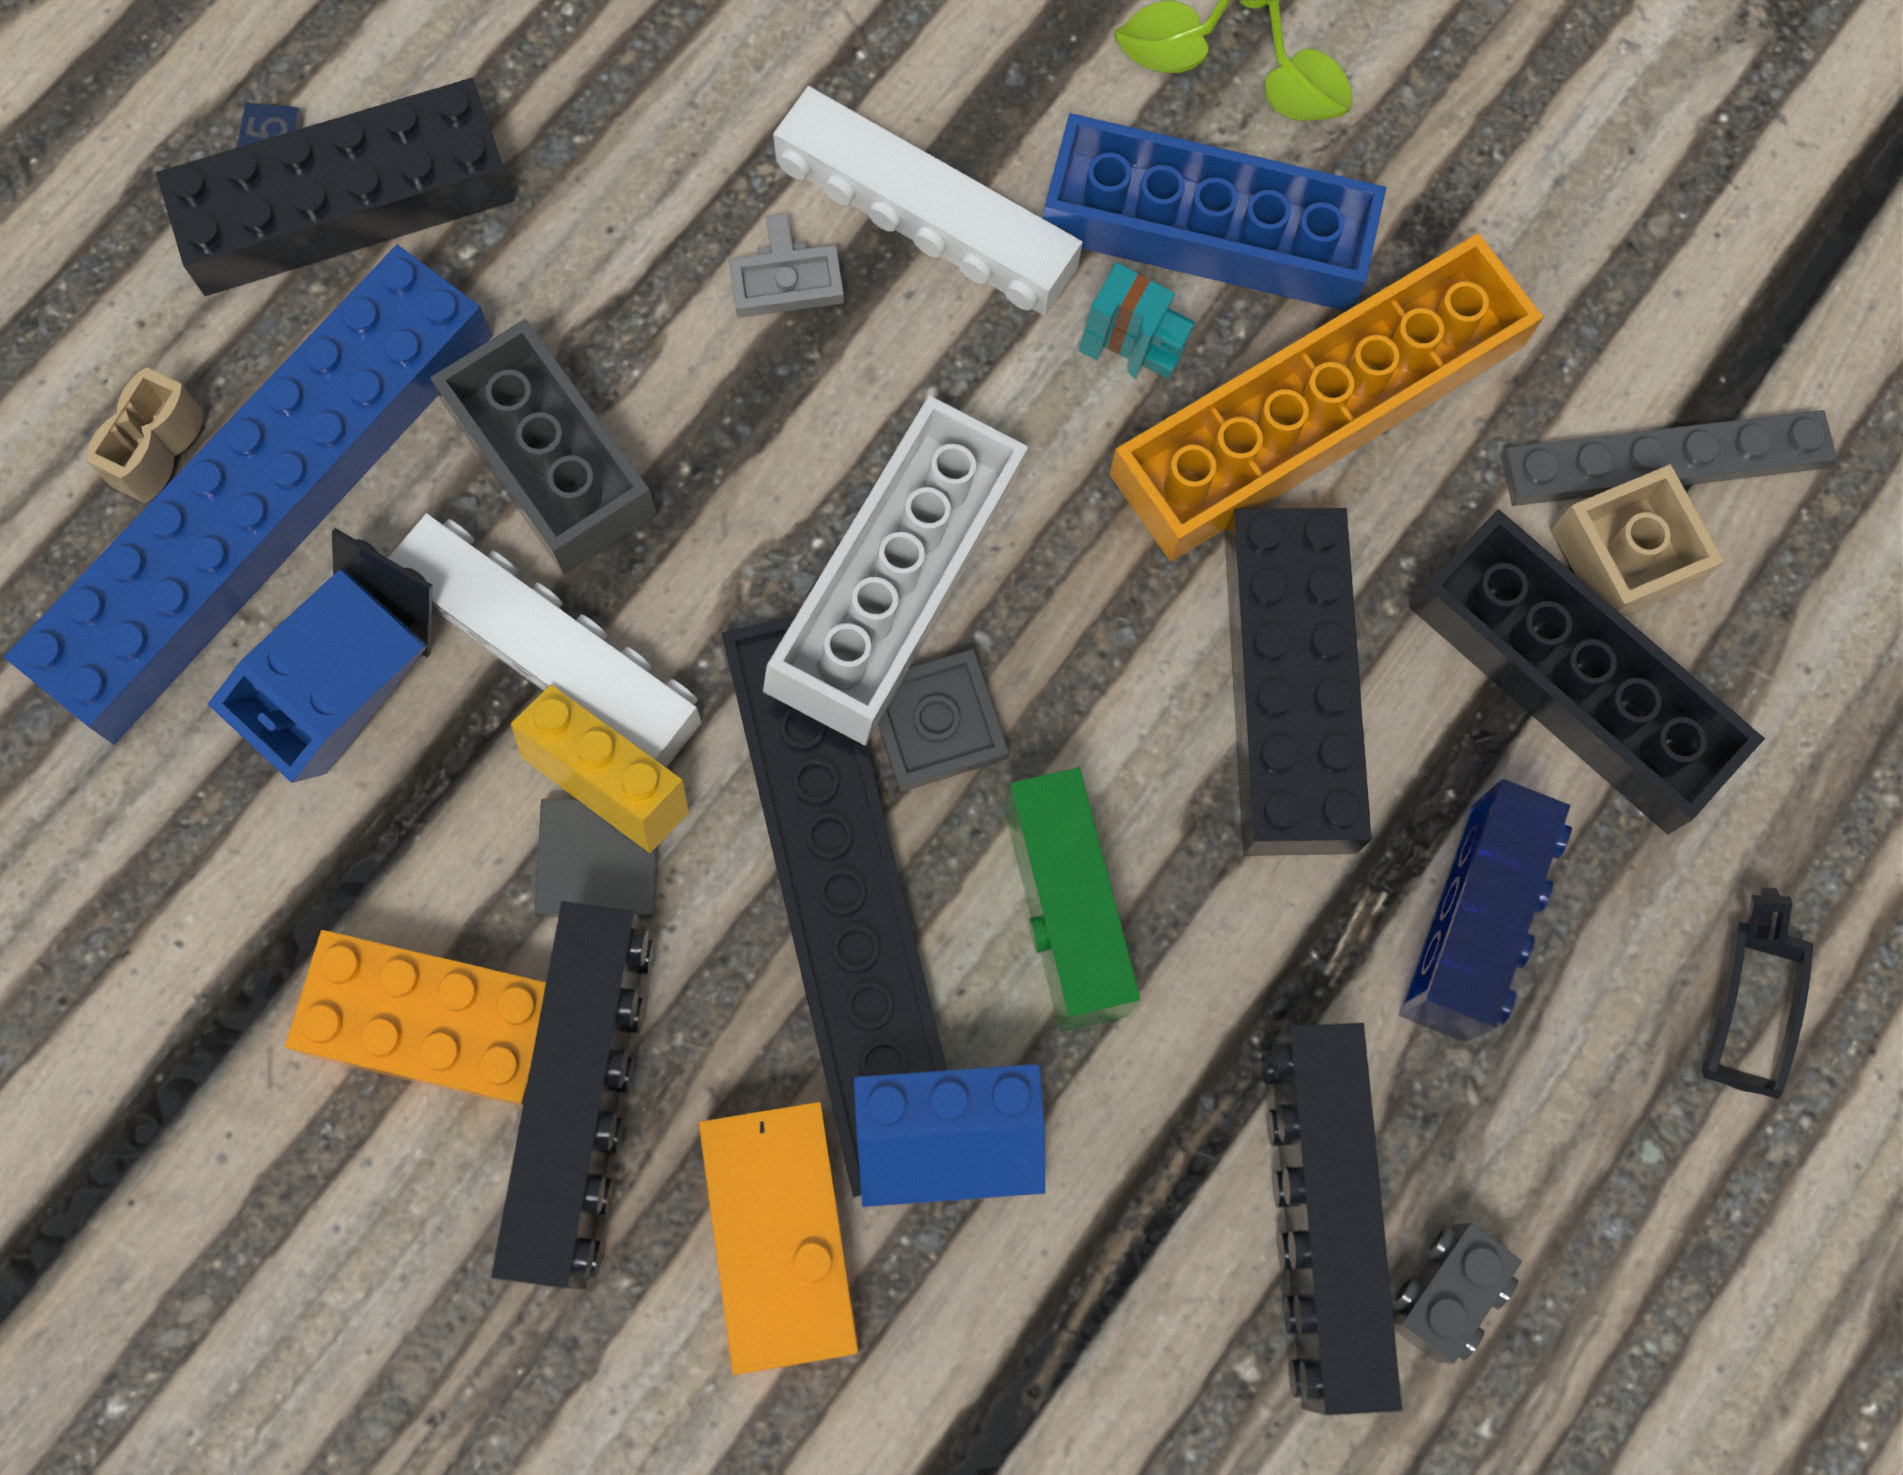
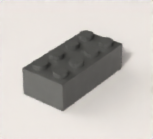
M526 318L430 377L448 412L563 574L568 573L657 515L650 489Z

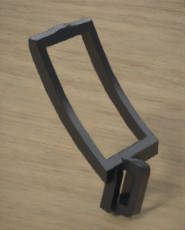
M1761 887L1760 895H1752L1748 923L1739 922L1732 934L1724 992L1702 1073L1703 1078L1726 1084L1737 1090L1779 1099L1790 1073L1804 1019L1810 985L1813 943L1787 936L1792 901L1790 896H1780L1776 888ZM1773 912H1778L1774 932L1771 927ZM1745 947L1797 962L1792 1002L1785 1035L1771 1080L1719 1066L1737 1000Z

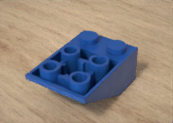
M339 569L238 663L207 705L291 783L325 775L424 652L427 645L345 569Z

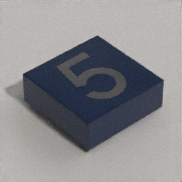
M245 102L237 148L301 129L303 116L299 108Z

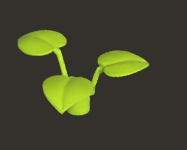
M1168 0L1150 4L1140 9L1125 25L1115 30V40L1126 55L1150 70L1161 73L1189 71L1206 60L1209 48L1203 36L1213 31L1231 0H1219L1208 20L1201 25L1197 12L1186 4ZM1239 0L1244 6L1253 9L1261 8L1266 4L1269 5L1277 63L1281 66L1272 70L1265 80V96L1271 107L1287 118L1300 121L1336 118L1350 112L1353 102L1352 88L1343 69L1335 60L1325 53L1314 49L1301 50L1291 60L1287 57L1279 9L1280 0Z

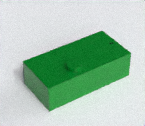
M1080 767L1011 782L1004 811L1031 918H1028L1032 942L1036 953L1041 954L1060 1033L1128 1017L1141 999Z

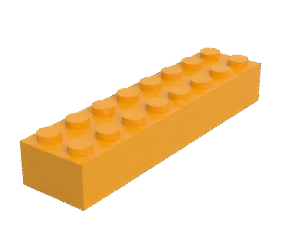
M1478 232L1116 448L1109 475L1166 557L1172 562L1225 530L1234 509L1261 508L1526 346L1544 317Z

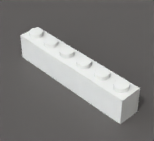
M810 86L805 89L773 133L776 162L779 163L780 167L788 175L798 180H803L804 178L823 188L824 192L836 203L844 206L850 204L868 214L870 219L883 230L889 232L896 230L913 240L915 245L925 254L935 258L941 256L957 265L961 272L970 280L979 284L988 283L1004 292L1009 301L1021 309H1033L1046 316L1078 269L1083 241Z
M426 513L388 559L403 568L407 567L416 570L427 582L433 585L432 611L544 691L552 684L667 768L702 723L698 709L694 706L697 698L677 681L670 679L665 685L651 675L649 672L652 666L631 648L625 647L619 652L604 641L607 637L606 632L588 617L580 614L575 620L559 609L563 605L562 601L542 584L536 582L532 588L515 577L519 571L506 558L495 551H491L488 556H485L472 546L475 542L474 538L460 525L450 519L442 525Z

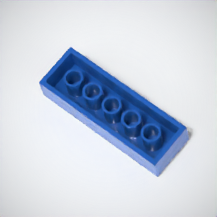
M1069 113L1044 206L1043 219L1083 241L1082 249L1348 311L1356 306L1366 284L1387 187Z

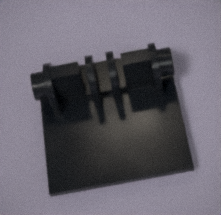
M335 528L332 531L333 575L339 569H345L427 645L422 655L428 658L431 654L433 585L427 582L416 570L407 567L403 568L379 554L368 542L360 539L356 540Z

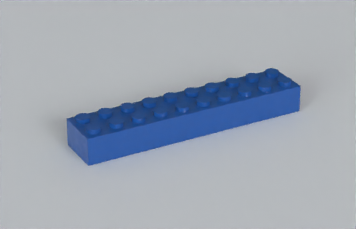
M396 244L6 653L4 658L86 726L115 745L434 401L439 394L430 377L482 346L493 337L481 307Z

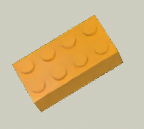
M321 930L284 1048L304 1056L523 1108L546 982Z

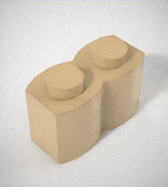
M146 367L131 378L123 389L117 405V414L106 420L93 435L87 449L86 462L112 488L146 503L153 499L168 482L174 466V457L182 453L196 438L202 425L203 410L180 382Z

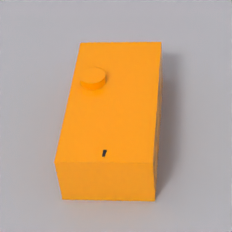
M821 1102L699 1122L733 1376L858 1354L860 1352L824 1110Z

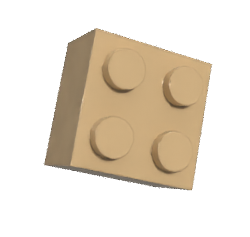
M1671 464L1571 505L1551 529L1575 575L1623 616L1700 585L1725 562Z

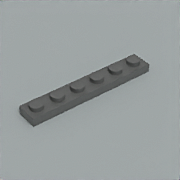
M1825 410L1507 447L1501 455L1512 506L1592 497L1669 464L1673 467L1681 484L1685 486L1827 469L1838 460Z

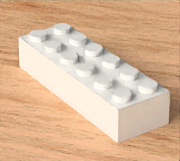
M929 395L768 662L763 692L866 746L1017 480L1028 446Z

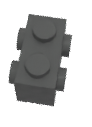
M1472 1222L1452 1225L1451 1228L1448 1226L1442 1228L1426 1250L1425 1255L1429 1260L1417 1278L1414 1276L1409 1277L1392 1300V1307L1395 1308L1393 1312L1394 1330L1435 1362L1454 1364L1458 1357L1463 1361L1469 1358L1479 1346L1485 1334V1330L1479 1327L1492 1306L1498 1310L1507 1303L1519 1283V1280L1513 1275L1523 1261Z

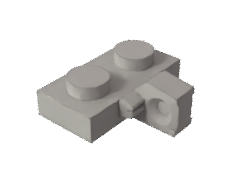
M787 213L766 216L770 246L757 248L758 255L729 259L737 318L844 303L836 245L806 248L805 241L792 243Z

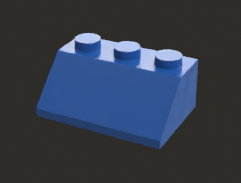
M1039 1064L854 1077L862 1207L1046 1193L1045 1126Z

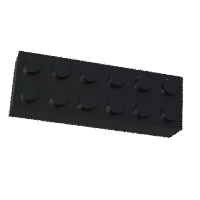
M473 77L156 172L182 264L204 297L515 202Z
M1347 508L1234 509L1224 532L1243 856L1358 854L1372 840Z
M1500 509L1428 581L1409 606L1413 612L1667 835L1692 821L1765 739Z
M561 901L491 1278L565 1289H586L588 1277L597 1278L602 1261L603 1241L595 1240L599 1215H608L614 1191V1179L606 1178L610 1153H619L624 1134L625 1120L623 1117H617L620 1092L629 1094L635 1070V1058L627 1057L631 1033H640L645 1013V998L638 997L641 974L650 975L655 956V940L648 939L649 932L635 911Z
M1364 1023L1290 1026L1269 1041L1270 1049L1263 1050L1262 1072L1265 1085H1273L1275 1109L1268 1110L1267 1130L1270 1145L1279 1146L1281 1170L1273 1172L1272 1188L1276 1207L1284 1208L1286 1232L1278 1234V1257L1281 1269L1290 1270L1292 1295L1284 1296L1283 1315L1287 1333H1295L1297 1359L1289 1360L1291 1394L1293 1398H1301L1302 1409L1322 1415L1401 1412L1403 1410Z

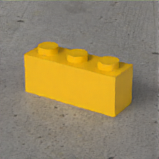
M552 684L511 723L522 759L648 853H651L689 814L684 783L680 777Z

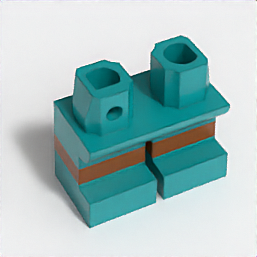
M1116 262L1091 305L1079 352L1098 361L1104 348L1129 359L1127 368L1129 374L1134 379H1137L1143 366L1170 379L1184 353L1185 344L1196 322L1170 309L1175 296L1174 292Z

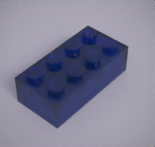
M1502 778L1471 805L1398 1016L1462 1042L1495 1029L1498 1023L1504 1025L1507 1022L1517 996V992L1510 989L1516 968H1524L1535 944V935L1528 933L1535 912L1539 914L1543 912L1553 890L1554 882L1547 878L1553 858L1559 859L1562 856L1571 836L1572 827L1565 824L1570 804Z

